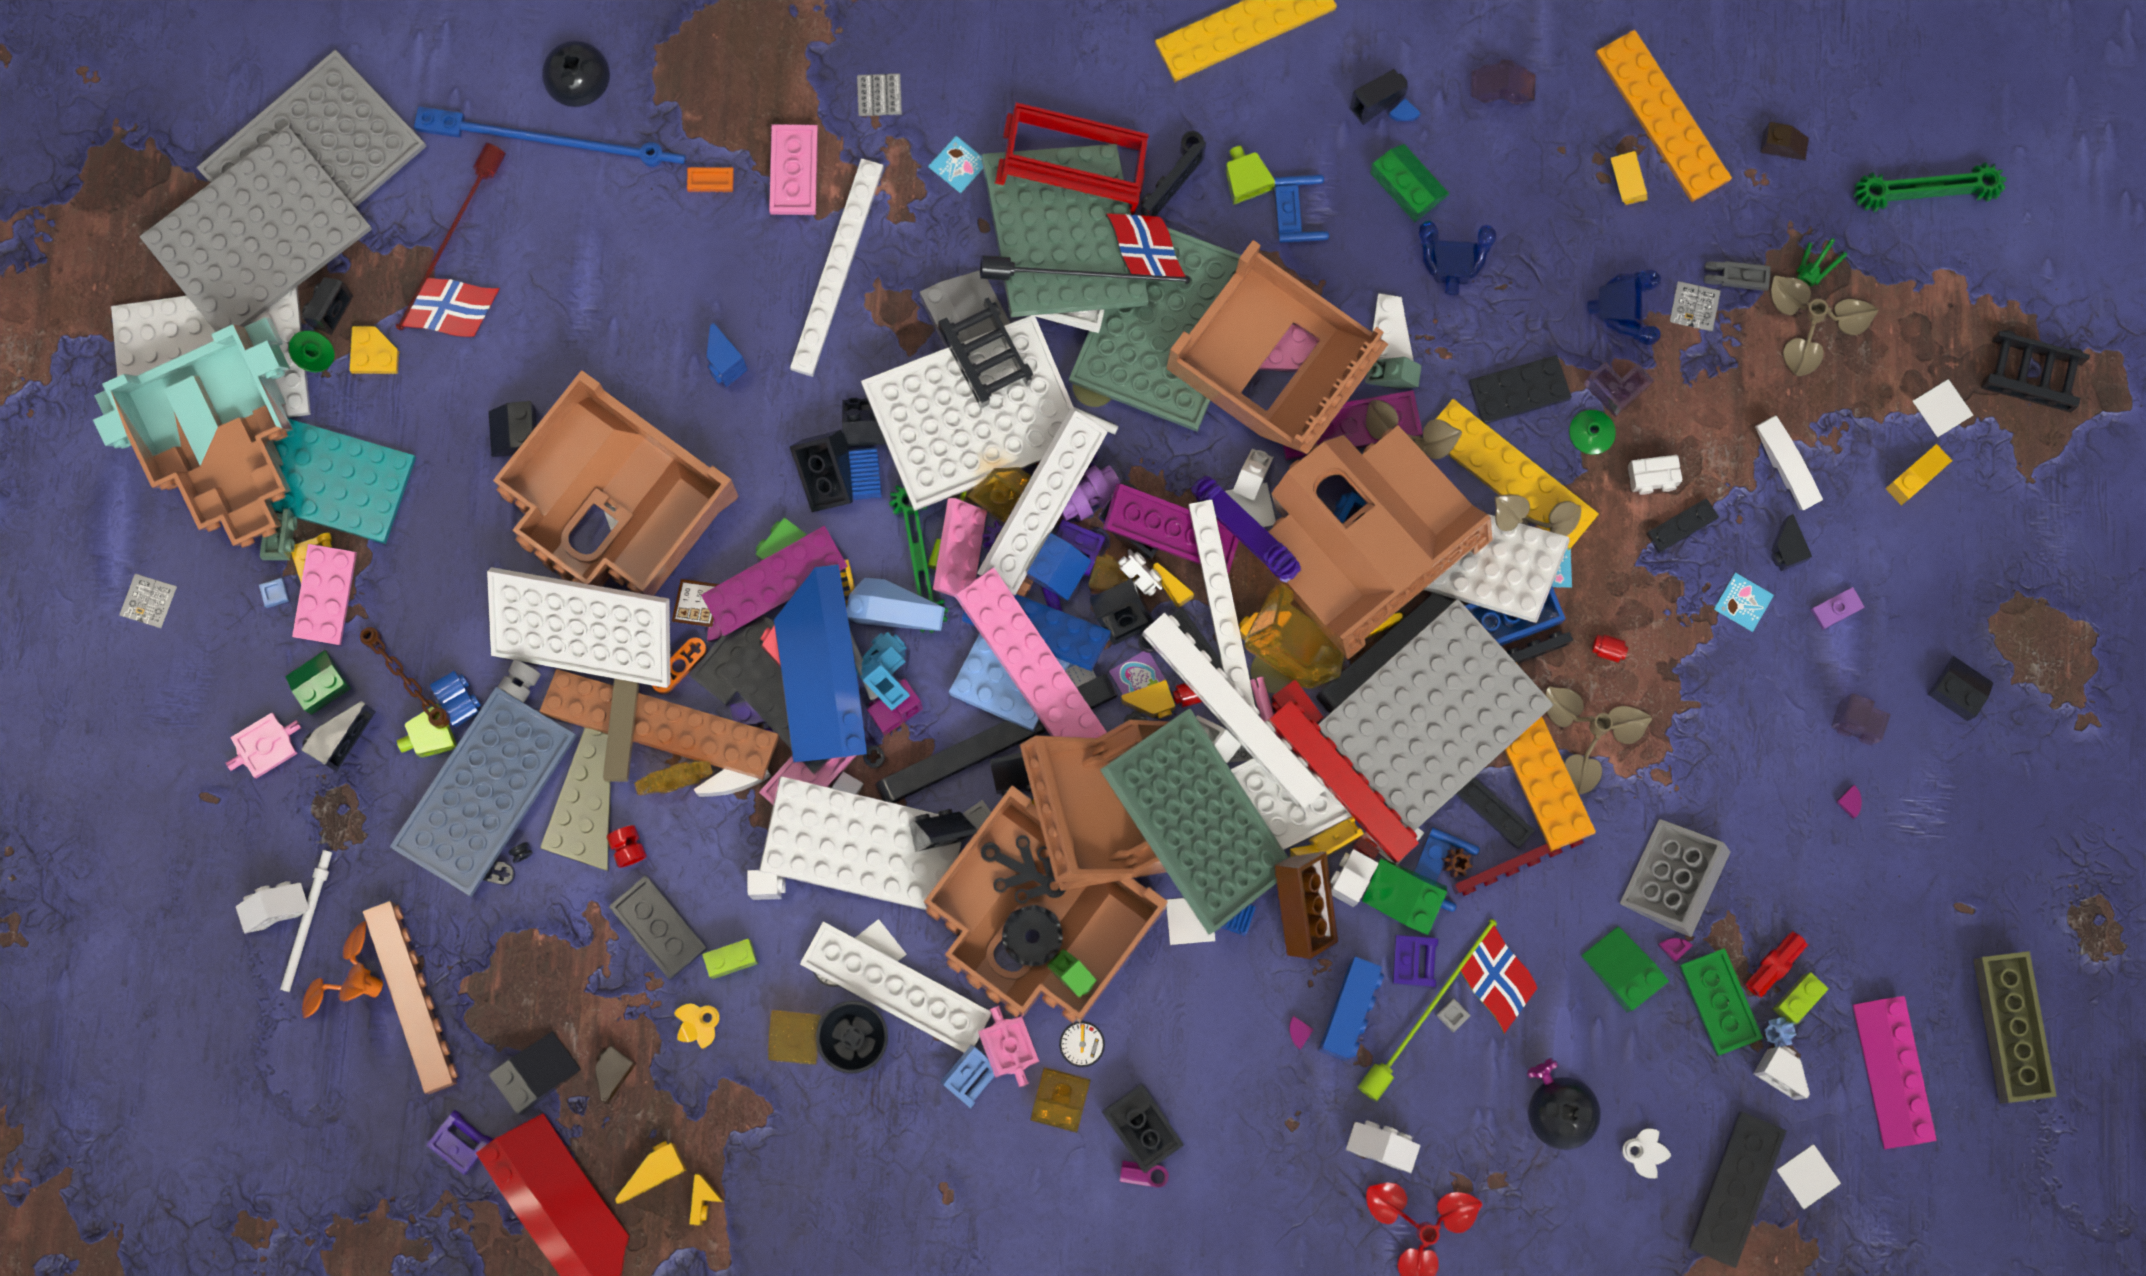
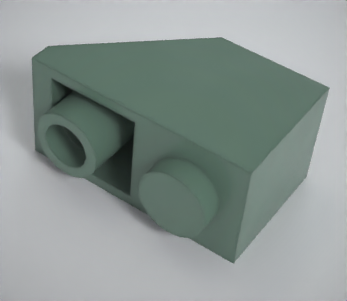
M1405 356L1379 359L1366 374L1365 383L1396 389L1416 388L1419 386L1422 365Z

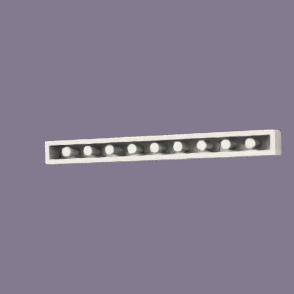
M1165 613L1143 631L1142 636L1301 811L1304 810L1326 790L1323 787L1324 782L1317 774L1312 775L1306 769L1308 764L1300 756L1295 757L1290 751L1292 749L1291 745L1284 738L1280 740L1275 735L1276 729L1267 720L1264 722L1258 716L1260 712L1252 703L1247 704L1242 698L1244 696L1242 691L1235 685L1232 687L1226 681L1228 677L1219 667L1215 669L1210 663L1212 661L1210 656L1204 650L1200 652L1194 644L1196 642L1193 637L1187 632L1184 634L1178 628L1180 626L1179 622L1172 615L1169 617Z

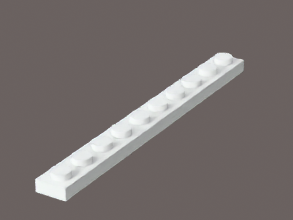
M865 159L860 161L790 367L792 371L812 377L814 375L884 169L882 164Z
M1207 500L1192 503L1188 507L1222 670L1228 677L1226 681L1232 687L1235 685L1244 694L1242 698L1247 704L1252 703L1255 706L1213 501Z

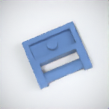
M970 1045L940 1083L969 1108H972L975 1104L974 1100L995 1075L988 1058L973 1045ZM987 1067L988 1070L984 1073V1075L979 1079V1081L966 1095L965 1092L969 1089V1087L974 1083V1081Z

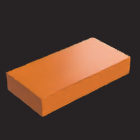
M688 167V192H733V167Z

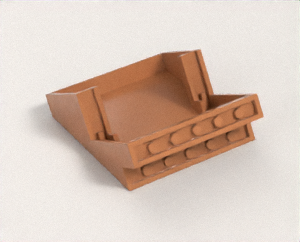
M1128 720L1098 738L1034 736L1020 744L1055 881L1059 883L1061 891L1167 872L1100 769L1167 724L1168 721Z

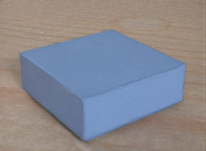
M279 578L259 584L266 608L289 602L284 579Z

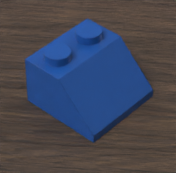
M712 323L709 329L706 356L709 365L707 368L718 384L722 382L728 387L748 369L743 356L719 328Z
M1050 533L1027 571V578L1068 601L1092 560L1068 542Z

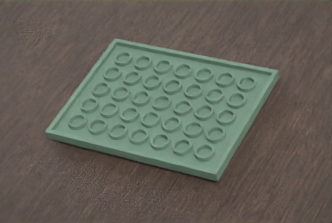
M1117 144L1013 151L1014 155L1124 180ZM1005 152L982 154V164L999 256L1010 257L1011 262H1015V267L1130 274L1121 257L1114 229L1106 217V213L1131 215L1129 203L1007 175L1004 186L995 184L999 158L1004 159ZM1014 272V276H1010L1009 281L1004 280L1011 317L1147 306L1149 302L1144 279Z
M1167 227L1176 258L1185 276L1188 275L1190 277V283L1145 280L1149 300L1147 306L1105 309L1099 333L1089 331L1069 377V383L1198 432L1210 400L1166 369L1169 353L1184 331L1190 334L1236 273L1241 255Z
M1190 708L1100 769L1208 935L1216 932L1277 883L1275 865L1288 858V856Z

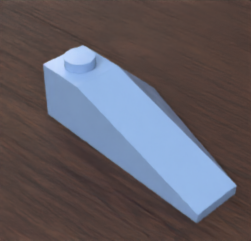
M864 578L849 594L847 603L848 619L857 624L941 631L945 611L944 607L890 581L875 578Z

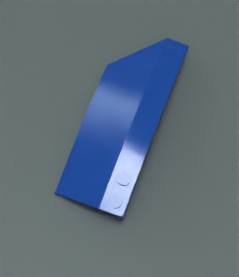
M839 564L815 567L774 619L793 763L867 754L854 653Z

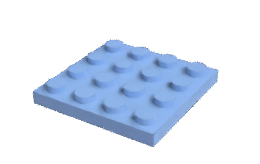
M979 634L949 690L950 696L1034 732L1040 722L1039 718L982 635ZM1056 658L1066 672L1070 663Z

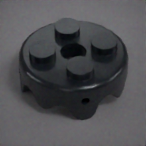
M1029 905L1014 910L1008 916L1002 930V940L1006 952L1015 962L1023 966L1037 967L1047 964L1058 954L1062 946L1063 932L1057 916L1052 911L1038 905ZM1029 930H1036L1039 933L1040 938L1036 943H1029L1026 940L1025 935Z

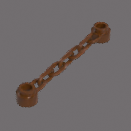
M373 627L363 629L360 634L361 642L371 648L374 653L382 654L386 659V667L393 675H400L404 680L403 686L412 697H418L423 702L422 709L428 715L429 722L439 729L446 727L450 722L449 713L439 708L432 700L425 699L421 694L422 688L416 680L406 677L403 673L404 667L399 660L385 652L386 647L381 641L379 631ZM371 633V637L366 639L367 635ZM393 660H394L395 663L400 667V669H399V668H396V669H395L396 672H395L394 669L389 665V663H390V664H393ZM413 683L418 690L415 689L413 693L407 684L412 685ZM431 704L435 709L429 712L425 706L430 707ZM440 714L439 719L435 720V716Z

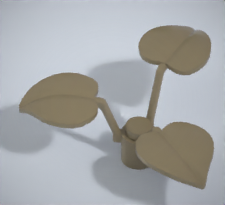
M1775 276L1773 279L1771 296L1777 310L1786 315H1793L1799 308L1801 310L1808 309L1807 316L1812 321L1806 341L1801 338H1795L1789 341L1784 348L1783 356L1785 363L1796 376H1803L1813 372L1822 362L1823 348L1819 343L1811 342L1816 323L1822 322L1827 314L1834 321H1839L1838 327L1843 333L1858 335L1870 326L1878 313V309L1867 302L1846 299L1840 301L1835 306V316L1824 300L1815 299L1811 303L1809 302L1811 291L1804 281Z
M1373 400L1368 405L1366 427L1372 437L1382 439L1381 436L1385 431L1394 428L1398 424V415L1390 404L1381 400ZM1435 419L1426 424L1422 438L1420 436L1407 435L1415 441L1414 443L1427 456L1432 459H1441L1454 448L1462 431L1452 427L1443 420Z
M1513 494L1494 497L1496 505L1495 522L1502 531H1511L1517 527L1518 523L1528 525L1529 522L1550 528V532L1567 536L1576 528L1581 517L1580 505L1571 501H1564L1558 503L1549 514L1550 523H1544L1527 517L1530 504L1526 498Z
M1548 687L1545 692V696L1554 704L1546 712L1554 724L1560 727H1568L1573 722V719L1576 722H1590L1589 729L1595 735L1584 757L1575 754L1564 762L1579 795L1591 791L1600 781L1602 775L1600 762L1596 759H1588L1600 737L1613 729V736L1617 741L1624 744H1633L1643 736L1652 720V717L1647 713L1628 706L1615 707L1608 714L1600 713L1595 718L1593 716L1577 717L1583 712L1584 705L1582 698L1576 692L1566 688Z

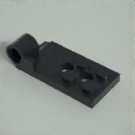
M1189 131L1183 135L1180 147L1182 157L1166 177L1162 176L1155 185L1156 190L1144 197L1141 202V216L1156 217L1204 160L1206 142L1199 132ZM1188 143H1195L1191 148L1186 146Z

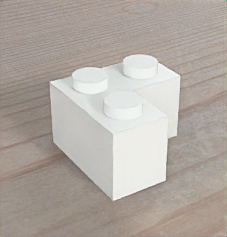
M1354 849L1350 854L1345 853L1339 864L1343 868L1340 872L1336 871L1330 880L1332 896L1354 907L1361 899L1379 863Z
M290 881L276 885V888L270 889L269 886L257 888L255 894L245 896L243 898L244 901L236 906L244 933L266 929L277 921L299 917L309 910L301 883L291 884Z
M1367 1120L1365 1125L1355 1122L1346 1150L1359 1156L1379 1161L1390 1167L1412 1173L1420 1148L1419 1144L1412 1142V1136L1398 1133V1130L1384 1126L1383 1130L1379 1129L1380 1125Z

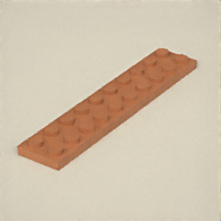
M556 669L540 708V713L551 718L608 734L613 685ZM638 693L633 742L761 780L764 779L779 739L777 733Z

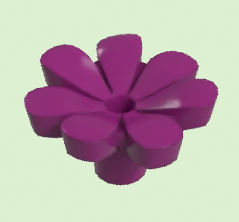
M1549 1058L1544 1064L1540 1063L1536 1067L1529 1068L1527 1075L1529 1078H1542L1544 1084L1548 1085L1553 1082L1550 1072L1558 1066L1557 1062Z

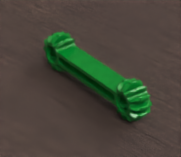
M1986 162L1980 166H1974L1972 173L1890 181L1882 179L1883 173L1879 174L1876 178L1874 172H1872L1868 177L1863 175L1859 179L1860 182L1855 184L1854 189L1857 191L1854 192L1853 197L1859 198L1857 205H1865L1864 211L1871 207L1873 212H1877L1879 208L1885 209L1888 205L1887 201L1974 193L1977 195V201L1983 197L1985 202H1989L1992 198L1997 199L2000 196V192L2005 190L2006 186L2003 183L2007 177L2000 176L2003 169L1997 171L1995 164L1989 167ZM1982 179H1986L1990 185L1984 184ZM1869 189L1875 190L1878 196L1872 195Z
M896 485L895 489L898 493H890V497L894 500L889 502V506L895 507L893 509L894 515H898L901 512L904 514L917 593L922 597L918 573L919 571H924L929 594L927 600L943 606L945 604L943 599L937 602L933 600L918 515L919 509L914 511L912 505L903 504V499L908 497L905 488ZM928 506L923 507V508H921V509H922V510H927V509H928ZM910 515H914L919 536L918 543L912 541L908 519ZM944 607V614L948 613V608ZM944 615L943 622H947L948 618Z

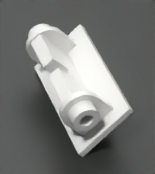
M1129 549L1128 558L1124 556L1118 561L1119 568L1130 579L1136 574L1140 576L1134 583L1144 594L1153 595L1156 592V586L1160 590L1162 589L1160 581L1162 577L1155 569L1150 570L1145 565L1146 560L1140 553L1136 552L1134 554Z

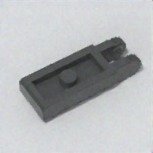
M1728 261L1724 263L1706 262V270L1723 272L1722 276H1704V282L1712 285L1722 284L1721 286L1767 291L1769 289L1771 267Z

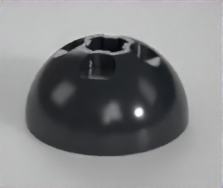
M569 41L558 45L549 53L543 65L542 78L545 89L555 101L566 106L580 107L596 101L605 92L610 79V69L605 57L597 48L585 42Z
M845 1001L831 1007L822 1016L816 1031V1045L820 1056L830 1067L843 1073H860L872 1068L880 1061L888 1044V1029L883 1017L874 1007L860 1001Z
M1558 1077L1554 1078L1552 1083L1548 1085L1543 1083L1537 1088L1529 1103L1528 1116L1534 1133L1543 1143L1555 1149L1571 1150L1583 1146L1592 1139L1600 1124L1601 1111L1598 1099L1587 1085L1573 1078Z

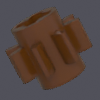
M1458 848L1456 853L1452 849L1447 850L1449 855L1441 859L1445 863L1443 871H1451V877H1457L1458 872L1461 876H1466V870L1473 867L1469 862L1471 855H1464L1463 848ZM1456 859H1459V861H1460V862L1457 863V866H1458V867H1455V865H1454V864L1457 862Z

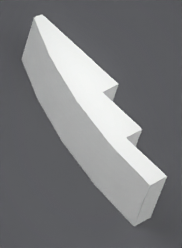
M1773 416L1756 425L1755 428L1772 466L1778 469L1786 489L1791 490L1799 510H1805L1822 501L1821 494L1804 460L1778 417Z

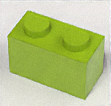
M750 939L702 954L709 977L712 979L758 964Z
M1811 972L1803 974L1772 1010L1780 1017H1785L1786 1022L1793 1023L1794 1025L1798 1024L1829 988Z

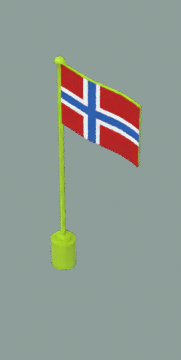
M1490 919L1488 921L1489 925L1387 1064H1374L1357 1088L1367 1097L1377 1102L1394 1079L1391 1075L1393 1072L1390 1069L1391 1065L1459 972L1462 973L1473 993L1495 1017L1503 1034L1508 1030L1537 990V985L1527 968L1505 944L1496 929V920Z

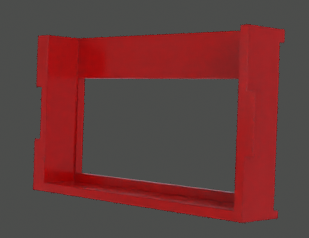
M1016 102L1012 114L1007 113L1003 138L1007 139L1004 159L999 158L995 184L1004 186L1007 175L1130 203L1131 215H1134L1139 203V194H1141L1145 174L1143 167L1149 134ZM1018 122L1138 150L1134 182L1014 155L1013 150Z

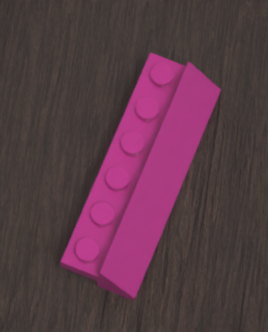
M1905 996L1852 1005L1883 1148L1889 1149L1937 1141Z

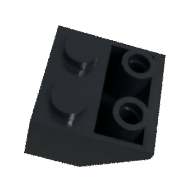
M853 397L848 400H842V429L847 447L886 444L868 399Z

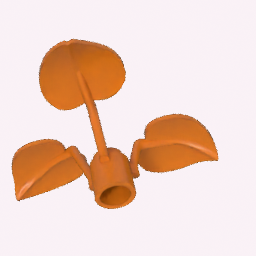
M366 921L353 929L345 941L343 958L346 960L350 959L354 964L348 973L346 981L341 986L323 984L322 978L314 980L306 990L303 998V1018L306 1019V1017L311 1016L318 1009L323 998V991L326 989L340 990L339 999L341 1001H349L362 994L375 998L381 992L383 980L370 975L371 971L365 969L364 965L356 960V955L360 953L363 947Z

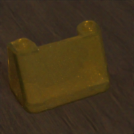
M1281 583L1273 587L1246 636L1245 648L1290 680L1294 681L1296 679L1299 685L1304 688H1315L1340 677L1344 655L1312 619L1289 604L1293 601L1294 593L1289 587Z

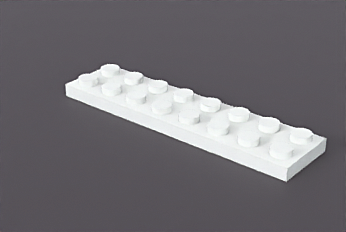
M1070 408L977 574L981 576L994 567L1010 592L1016 595L1027 575V571L1046 542L1108 431Z
M825 922L820 926L800 965L963 1053H965L970 1045L975 1047L980 1038L978 1032L985 1028L992 1015L991 1011Z

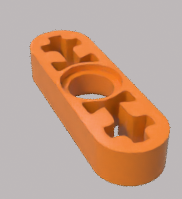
M700 638L689 639L670 658V672L676 678L673 680L670 676V685L667 688H658V686L652 685L657 693H669L705 657L707 647L703 640ZM700 644L699 649L701 652L699 654L694 652L690 656L693 660L690 663L682 654L685 652L688 656L692 652L691 645L698 646ZM676 660H683L686 663V667L682 672H675L673 670V663Z

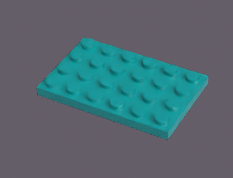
M288 419L293 430L287 432L288 436L286 438L273 441L284 464L280 468L291 491L285 493V498L271 502L274 511L283 513V509H289L298 519L386 544L416 457L405 452Z

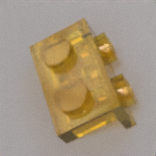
M1109 555L1096 556L1088 587L1106 591L1130 578L1119 568L1120 565L1115 561L1114 557ZM1136 574V575L1132 578L1133 581H1135V580H1136L1138 577H1140V576H1139L1138 574Z

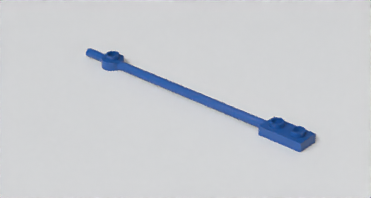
M418 107L414 124L415 131L458 138L461 137V132L464 130L640 157L643 164L649 167H655L662 161L685 164L686 155L662 152L661 147L654 142H648L641 148L491 126L465 122L463 113ZM648 151H655L653 155H647Z

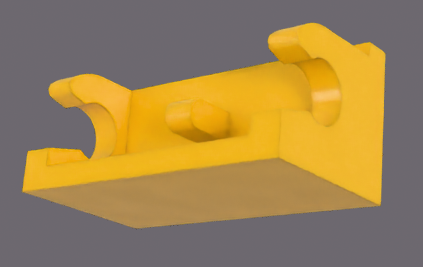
M1636 152L1612 157L1611 163L1622 202L1627 205L1647 200V191Z
M1352 816L1309 839V842L1320 852H1326L1328 857L1359 839L1364 833L1361 828L1357 827L1355 818Z

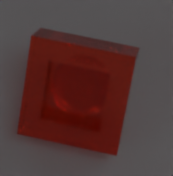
M1360 837L1353 846L1359 853L1372 860L1380 852L1376 848L1378 845L1367 837L1365 839Z

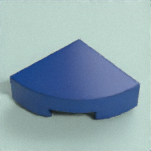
M1405 98L1389 113V117L1395 121H1414L1421 116V112Z

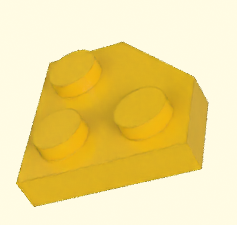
M352 326L350 372L361 374H398V349L376 327Z

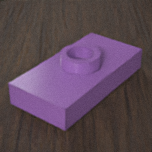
M1852 587L1812 608L1811 611L1822 630L1865 607Z

